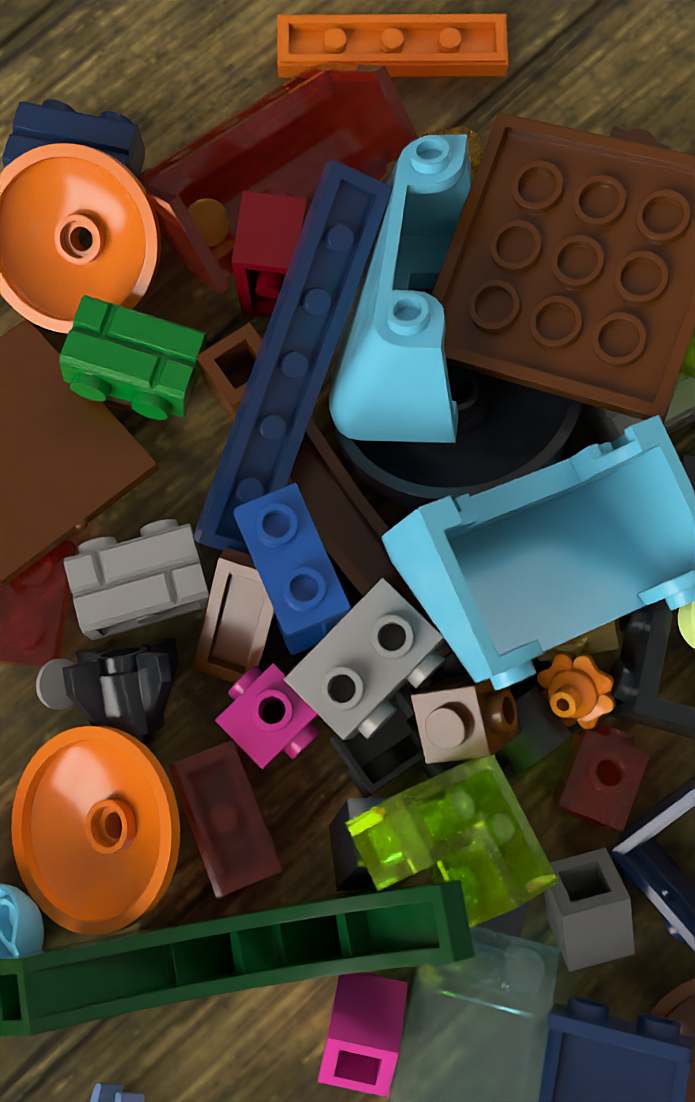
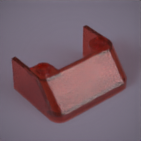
M324 63L291 78L139 174L137 178L144 186L146 195L155 208L161 234L192 276L221 294L231 287L226 278L234 274L231 261L243 191L261 193L267 189H280L291 193L295 197L307 198L308 200L315 194L325 163L333 160L379 180L387 173L385 165L392 161L397 162L402 150L409 143L417 140L418 136L385 65ZM199 199L218 201L225 207L229 215V232L220 244L213 247H208L187 210L193 202Z

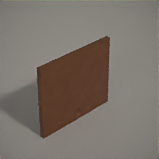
M25 319L0 337V581L5 586L78 530L85 529L90 521L159 470L158 464L103 402L89 400L76 394L71 390L70 383L64 382L59 363L60 354L28 319Z

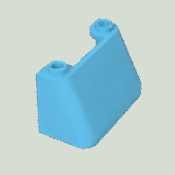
M467 134L426 135L409 143L402 150L386 182L393 189L338 340L329 393V409L337 430L347 438L366 441L456 443L458 409L457 402L453 401L451 397L444 351L446 326L443 307L435 297L426 292L413 291L412 289H434L470 191L472 178Z
M659 415L629 426L624 430L625 434L612 443L609 441L599 446L596 443L584 448L569 459L470 497L469 494H465L452 500L451 496H447L421 506L381 537L392 564L475 683L490 678L494 689L499 690L535 674L536 670L531 659L543 654L548 649L664 598L670 610L695 601V491Z

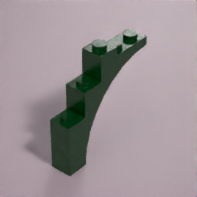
M461 880L391 889H385L384 887L345 892L279 907L239 911L174 926L134 930L0 959V1036H33L144 1009L295 981L409 966L456 963L475 957V951Z

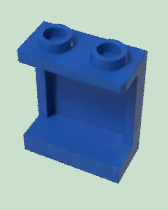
M294 483L234 509L236 522L275 611V621L291 659L311 652L351 610L299 488Z

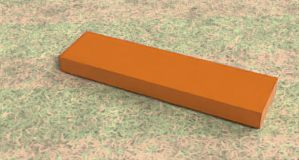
M506 14L278 15V78L506 76L508 69Z

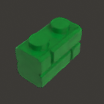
M84 295L73 319L72 329L69 330L60 354L59 363L64 382L70 383V388L73 392L89 400L102 402L109 395L132 402L131 407L133 410L151 419L165 420L168 414L184 418L201 372L196 356L206 350V332Z

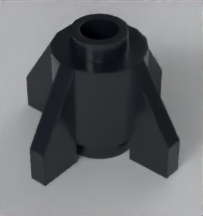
M167 637L143 644L142 646L117 648L108 651L102 649L76 651L78 663L62 668L66 695L92 726L117 728L137 738L143 744L154 740L153 731L165 726L164 711L179 664L175 638Z

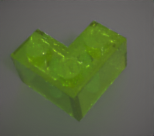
M494 754L491 757L474 758L398 793L346 822L348 830L378 891L425 868L428 869L434 883L461 880L470 927L518 908L559 882Z

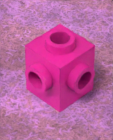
M274 663L264 672L257 666H254L229 690L228 694L235 701L215 719L261 769H267L283 752L293 760L321 732L313 724L319 715L284 680L295 666L286 674ZM273 702L283 703L285 705L283 719L275 724L266 723L264 719L266 707Z

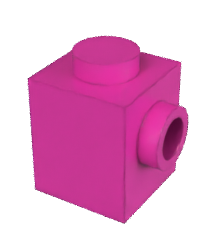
M357 972L338 975L318 1082L379 1096H388L399 1055L407 982L383 978L374 973Z

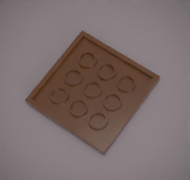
M498 112L431 295L439 301L444 311L446 326L444 351L446 364L641 420H647L659 415L664 425L695 337V155Z

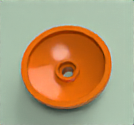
M56 143L34 148L22 154L5 167L0 173V294L19 314L45 329L68 334L69 330L72 329L73 319L84 295L135 310L149 293L158 272L161 256V233L157 214L148 193L138 178L125 165L96 148L78 144ZM83 227L87 228L93 236V243L88 250L82 247L79 242V232Z
M108 726L76 727L57 734L47 741L32 757L20 779L12 810V844L21 879L38 907L58 925L85 935H103L117 932L136 924L147 916L159 903L171 882L180 846V820L177 801L169 778L155 755L137 738L117 728Z

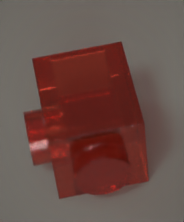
M597 724L594 732L585 729L576 733L548 807L607 831H624L650 754L632 747L635 740L633 736L607 725Z

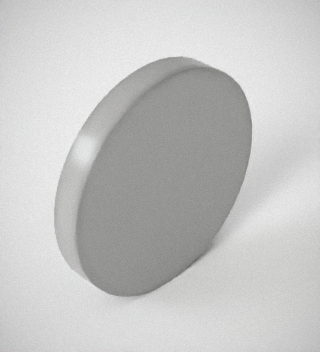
M53 659L47 662L39 671L36 680V691L40 701L45 706L60 710L74 704L66 695L62 668L74 665L72 661Z

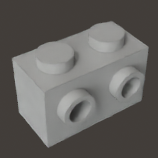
M382 578L284 680L343 740L353 739L359 731L369 739L396 712L397 709L389 700L408 681L418 689L443 664L446 659L438 650L447 641Z

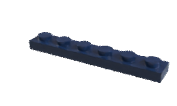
M335 160L326 162L194 532L193 539L198 543L223 551L227 547L250 555L236 522L234 509L286 487L393 189L392 186Z

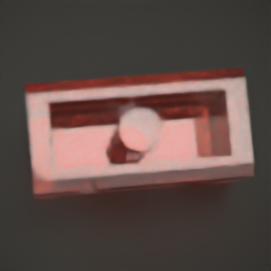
M231 740L168 766L216 898L285 870L252 780L248 778V769L238 744Z

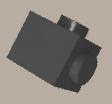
M606 848L540 865L548 922L569 972L635 954L631 899Z

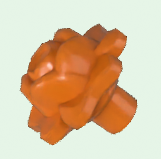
M560 652L555 656L553 664L540 670L537 675L538 683L544 688L541 693L550 704L553 712L559 716L566 727L572 726L577 721L584 729H592L600 716L611 712L615 707V699L611 694L607 693L613 688L614 679L611 675L599 670L593 657L589 654L582 653L574 660L569 653Z

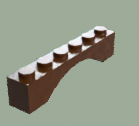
M250 322L196 356L204 384L232 423L235 420L263 341ZM310 417L286 486L294 483L297 484L330 562L358 601L383 578L441 634L391 562L381 539L390 528L358 488L313 418ZM448 642L438 650L445 659L454 652Z

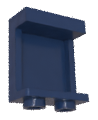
M569 996L567 1005L556 1003L549 1010L546 1023L549 1033L537 1102H685L694 1037L680 1034V1023L665 1017L644 1013L638 1014L637 1023L609 1016V1005L577 996Z

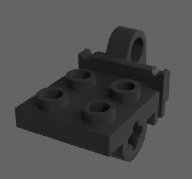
M453 652L418 689L412 684L409 687L406 685L389 700L397 709L396 712L369 739L359 731L353 739L343 740L336 734L330 739V742L348 766L347 774L364 798L370 797L417 763L456 818L486 799V796L497 791L517 774L552 752L568 740L573 733L582 728V726L576 721L572 726L566 727L559 716L553 712L550 704L541 693L544 688L538 683L537 675L540 670L552 665L543 653L531 659L536 670L535 674L510 685L511 694L517 707L520 735L491 757L426 764L411 695L444 676L468 673L457 655Z

